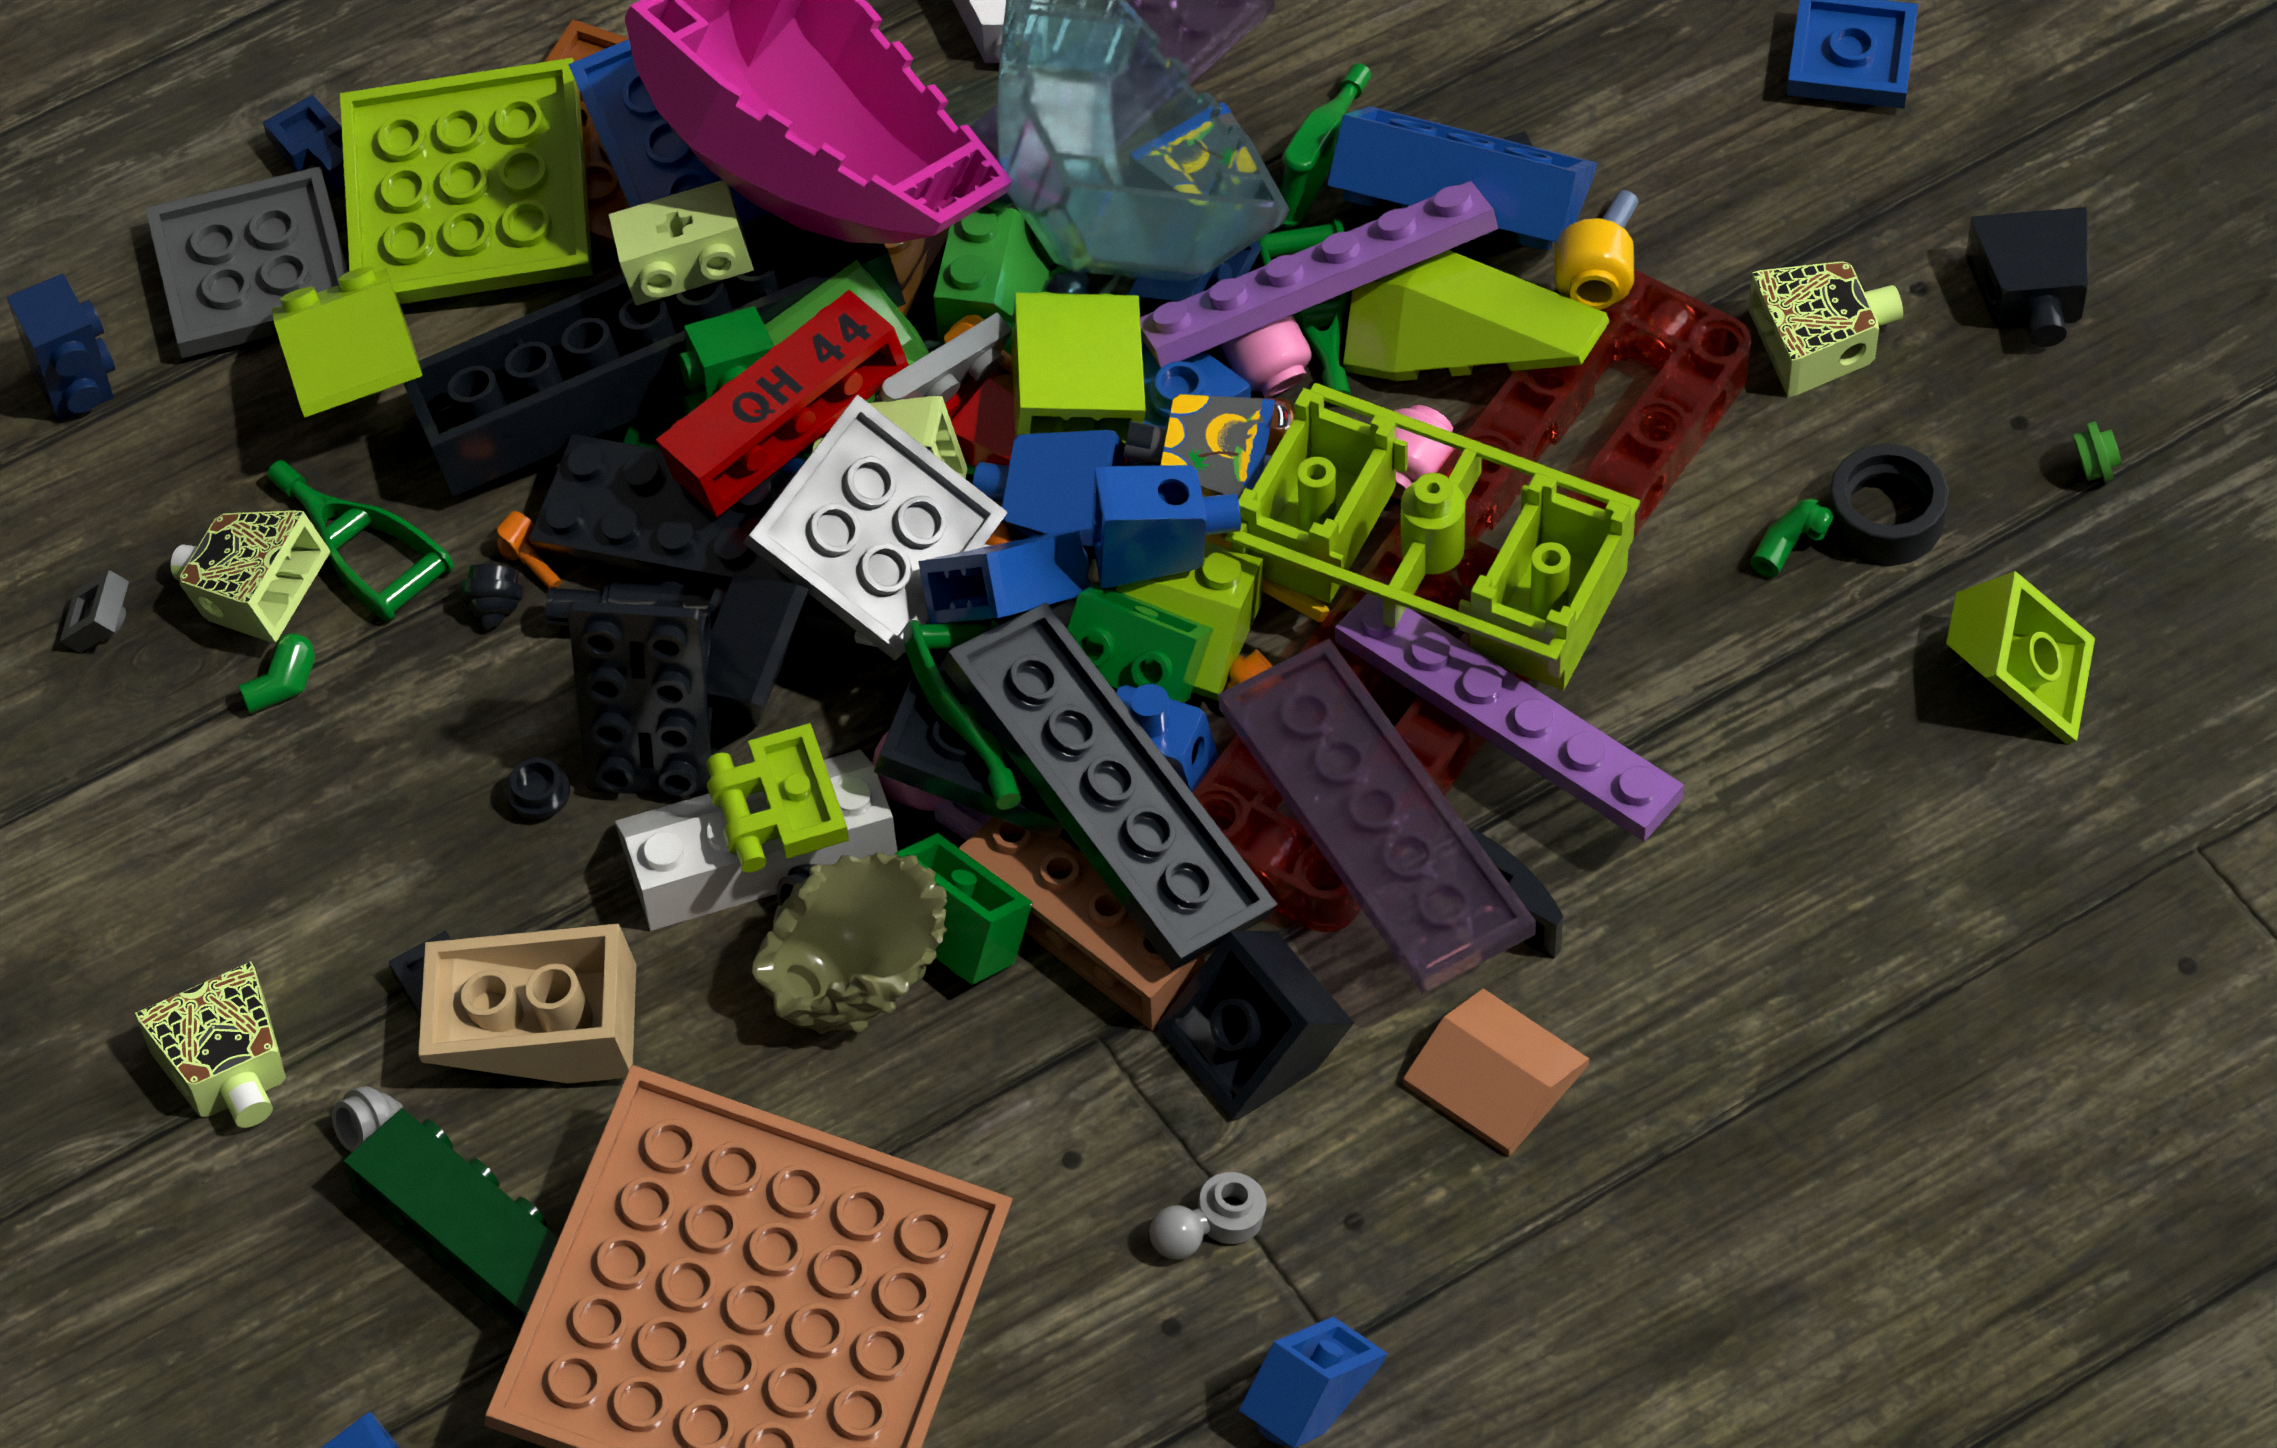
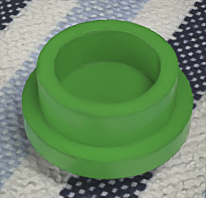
M2096 421L2087 423V430L2073 434L2088 482L2098 478H2103L2104 483L2113 481L2114 477L2111 468L2122 465L2111 429L2100 432Z

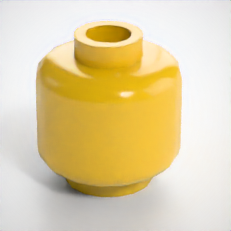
M1593 218L1570 224L1560 233L1555 244V284L1561 295L1602 310L1617 304L1629 294L1634 283L1633 240L1626 229L1613 221Z

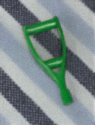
M1356 63L1350 67L1340 84V93L1333 100L1312 110L1285 149L1282 156L1285 169L1279 195L1270 211L1271 218L1275 224L1285 228L1295 227L1302 221L1332 165L1343 114L1348 113L1352 101L1361 96L1371 78V72L1367 66Z
M1333 218L1331 224L1264 234L1263 230L1258 231L1255 237L1262 247L1258 255L1260 268L1266 266L1271 261V257L1295 254L1322 243L1332 234L1344 232L1341 220ZM1352 290L1341 294L1339 301L1316 304L1292 314L1308 345L1323 365L1324 371L1321 376L1324 386L1351 395L1345 369L1339 363V349L1350 310ZM1330 326V328L1325 331H1320L1317 329Z
M283 460L275 462L267 472L268 480L288 497H296L306 509L313 526L330 549V554L327 558L337 576L367 608L383 621L389 622L395 619L394 612L442 573L450 574L453 571L454 563L449 554L425 533L401 517L377 506L351 502L320 493L306 485L305 478ZM339 517L326 527V522L329 518ZM366 526L397 538L424 556L380 593H377L365 583L337 552L340 547Z
M991 618L984 619L983 622L925 625H919L917 620L909 621L904 627V646L915 677L926 699L937 715L977 752L987 766L990 773L987 780L997 808L1002 810L1014 808L1020 803L1021 795L1011 769L1006 768L1004 748L991 731L983 729L988 727L970 703H960L943 680L929 650L953 649L999 626L997 621Z

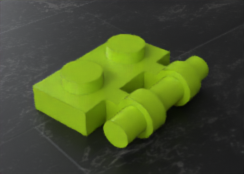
M811 723L749 740L750 756L753 761L751 763L734 767L731 756L728 753L714 754L706 761L710 775L707 789L713 805L722 810L726 822L723 836L729 852L737 855L742 871L752 873L761 870L767 862L762 846L765 842L779 838L786 859L849 841L847 825ZM763 791L769 809L750 814L746 799L751 794Z

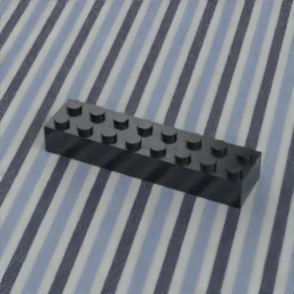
M767 213L742 224L754 271L637 306L623 274L419 360L423 376L403 384L450 492L454 497L566 449L572 434L594 438L604 432L682 400L685 396L691 395L683 380L678 361V354L687 352L685 325L752 306L756 307L765 325L855 260L860 262L897 307L905 305L896 272L885 244L842 241L800 229L771 213Z

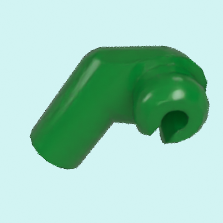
M295 633L285 634L275 645V652L268 674L238 685L249 714L298 696L304 691L315 661L314 646L309 639Z

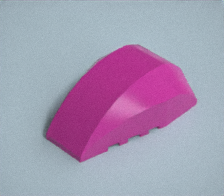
M640 0L630 5L626 13L625 23L635 68L657 111L675 134L710 171L752 204L800 229L854 243L896 244L935 236L1007 193L1013 182L968 124L958 128L944 110L949 101L935 84L926 87L910 69L914 58L900 41L891 42V44L878 29L882 22L881 17L865 0Z

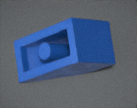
M1334 1316L1273 1342L1239 1411L1258 1423V1431L1270 1441L1279 1445L1296 1448L1326 1433L1382 1366L1388 1353Z

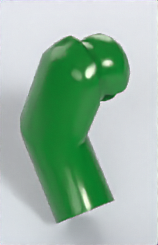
M1802 499L1769 526L1750 560L1752 568L1762 576L1768 578L1776 577L1802 532L1808 534L1814 540H1821L1825 537L1834 519L1833 512L1828 508L1817 505L1818 500Z

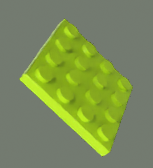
M566 58L340 93L349 270L352 271L371 266L375 273L387 269L399 304L593 275L580 93L568 65L573 63L574 59Z

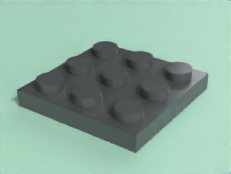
M320 166L145 208L181 358L278 335L273 321L272 308L282 305L280 302L281 297L305 287H315L316 293L338 286L340 285L338 278L348 272Z

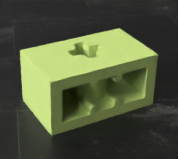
M723 180L609 214L619 262L636 306L754 271L742 221L730 187Z

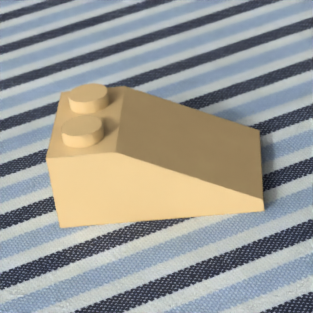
M609 924L425 942L418 1055L421 1062L567 1084L626 1078L631 1065H633L636 962L620 925Z

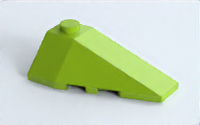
M1446 250L1352 289L1343 364L1349 373L1394 381L1418 379L1419 370L1449 368L1452 376L1471 375L1474 365L1505 363L1510 371L1576 366L1583 364L1610 321L1607 313Z

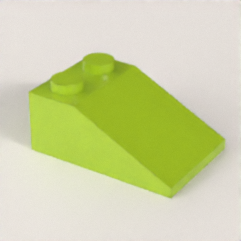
M371 266L352 270L338 278L340 284L338 286L316 293L315 287L301 288L281 297L280 302L282 305L272 308L275 328L304 418L423 376L408 325L387 269L375 273Z

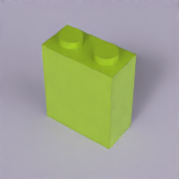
M1015 292L1011 326L1013 329L1011 333L1015 438L1021 434L1111 430L1115 431L1125 444L1129 422L1144 423L1146 411L1139 296L1107 293L1096 295Z

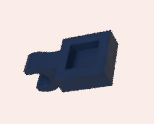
M313 94L262 122L267 139L297 172L310 164H313L314 167L320 166L324 183L328 190L335 196L345 191L343 151L340 149L343 146L342 127Z

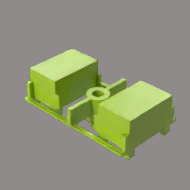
M1314 383L1311 390L1303 388L1294 403L1295 417L1253 490L1245 488L1238 500L1241 530L1240 532L1227 533L1225 536L1226 541L1232 542V549L1240 553L1262 558L1263 579L1327 603H1331L1342 584L1382 598L1383 624L1393 629L1396 628L1406 608L1458 627V630L1470 634V647L1500 667L1564 691L1627 572L1628 549L1634 538L1635 513L1640 505V500ZM1324 401L1373 418L1371 425L1325 409ZM1396 427L1456 448L1463 451L1449 478L1440 473H1427L1420 476L1403 493L1401 499V554L1403 560L1388 586L1353 573L1349 569L1396 488V470L1403 473L1407 470L1408 442L1396 438ZM1483 458L1533 476V479L1529 486L1524 485L1521 489V513L1487 576H1479L1471 590V602L1461 599L1458 612L1414 594L1425 574L1447 572L1461 561L1465 548V501L1481 474V459ZM1557 485L1607 503V506L1603 510L1556 493Z

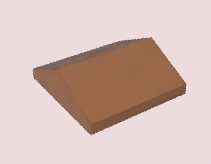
M1483 988L1443 1017L1404 1076L1403 1086L1510 1157L1589 1066V1058Z

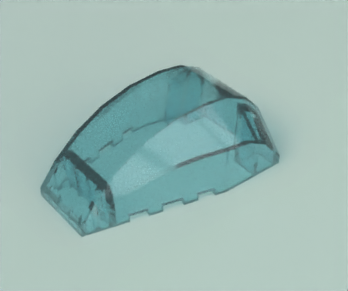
M1006 0L998 79L999 164L1013 180L1007 194L1055 263L1075 272L1186 282L1210 272L1285 222L1289 207L1250 137L1239 125H1230L1228 128L1219 119L1218 116L1222 106L1209 92L1198 95L1186 82L1190 71L1177 57L1168 58V61L1157 50L1160 38L1126 0Z

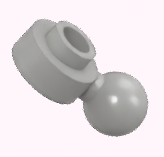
M1224 1172L1210 1178L1202 1187L1197 1209L1191 1210L1184 1206L1174 1205L1159 1211L1150 1224V1241L1160 1255L1173 1260L1184 1259L1195 1253L1200 1247L1203 1235L1205 1234L1216 1241L1226 1244L1246 1242L1253 1238L1262 1226L1267 1205L1265 1193L1254 1179L1242 1173ZM1223 1198H1236L1242 1201L1243 1204L1238 1206L1229 1205Z

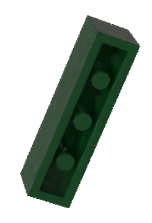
M401 1107L343 1160L353 1193L520 1333L559 1238L546 1228L547 1222L530 1201L521 1196L514 1201L499 1188L500 1183L496 1176L483 1162L474 1157L467 1162L453 1150L450 1138L436 1123L429 1119H425L420 1123Z

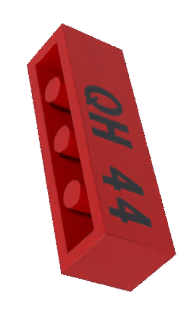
M850 289L830 305L821 309L812 319L785 340L773 346L768 353L736 378L724 384L718 392L687 416L674 423L669 430L656 439L673 478L716 517L721 515L827 432L857 395L865 401L880 390L886 379L909 366L895 328Z

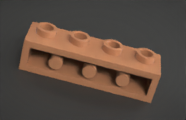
M992 817L959 847L967 855L1033 902L1024 931L1027 935L1151 1031L1157 1028L1156 1025L1205 963L1203 953L1172 971L1082 851L1075 849L1060 836L1057 841Z

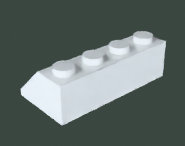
M861 750L824 760L847 825L849 841L789 859L785 857L779 838L767 841L762 846L767 861L766 865L761 870L752 873L742 871L737 855L729 852L723 836L726 822L722 810L713 805L709 794L616 820V829L650 931L777 894L776 890L779 880L786 877L791 868L801 864L832 865L837 863L842 855H851L855 858L866 857L869 854L872 856L876 852L895 855L897 846L893 816L877 773H874L875 766ZM763 791L751 794L746 799L750 814L769 809Z

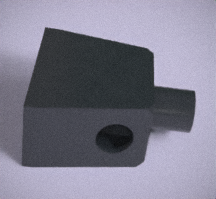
M2086 207L1971 217L1966 259L1996 326L2002 329L2028 327L2030 341L2033 345L2051 347L2059 344L2066 338L2065 323H2075L2082 319L2088 287V214Z

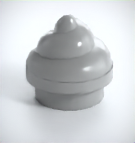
M369 1086L349 1090L344 1095L343 1100L337 1102L332 1110V1122L335 1133L341 1144L347 1150L353 1152L401 1107L403 1108V1105L399 1101H395L388 1094L379 1092Z

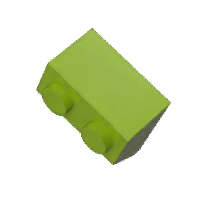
M1205 541L1203 565L1198 569L1119 585L1116 590L1213 628L1192 693L1218 701L1229 678L1230 667L1234 659L1239 655L1263 602V559Z

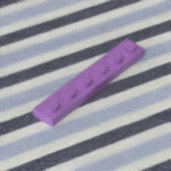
M1472 181L1462 185L1446 187L1433 197L1404 209L1388 211L1379 219L1348 232L1332 234L1322 243L1293 255L1277 257L1264 267L1237 278L1221 280L1206 291L1179 302L1163 304L1154 312L1140 317L1141 339L1160 368L1171 362L1184 360L1498 229L1494 209Z
M1367 593L1335 627V642L1643 842L1647 840L1683 799L1684 784L1412 609L1406 608L1396 628L1393 629L1383 624V599Z

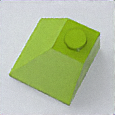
M2016 571L1956 592L1946 644L2065 744L2077 742L2095 637Z

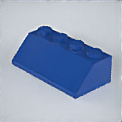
M1368 106L1343 114L1328 186L1344 189L1343 199L1353 203L1378 206L1380 198L1402 204L1401 209H1404L1435 196L1446 187L1462 185L1472 181L1494 209L1498 228L1516 232V242L1537 249L1551 250L1552 243L1557 241L1560 233L1570 224L1577 222L1593 181L1598 162ZM1494 231L1487 233L1485 235H1493Z

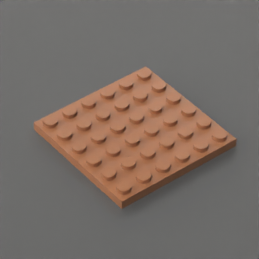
M631 1065L488 1407L484 1426L545 1448H922L1013 1198Z

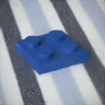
M1799 0L1787 95L1905 109L1918 4L1888 0Z

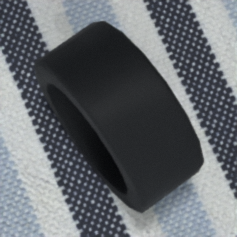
M1882 443L1858 449L1845 457L1832 474L1828 509L1834 514V519L1829 527L1832 537L1847 553L1867 563L1893 566L1915 561L1930 552L1942 536L1949 494L1944 474L1927 455L1908 446ZM1877 484L1900 486L1914 493L1925 505L1924 514L1904 524L1886 525L1875 523L1861 516L1851 506V495L1866 486Z

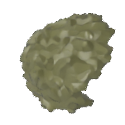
M876 852L872 856L869 854L862 858L842 855L837 863L832 865L818 864L809 868L810 876L802 883H797L793 886L790 897L784 901L783 905L777 906L773 929L767 933L753 960L752 973L767 995L773 998L774 1011L778 1017L787 1020L794 1027L813 1029L819 1034H825L833 1030L862 1032L868 1027V1021L882 1012L886 1014L893 1013L896 1009L895 1003L897 998L906 995L909 992V988L924 977L926 965H930L936 958V948L943 942V936L947 931L944 926L946 910L943 909L947 903V894L942 886L936 884L934 880L936 872L919 864L917 857L913 855H907L904 858L899 855H886L881 852Z

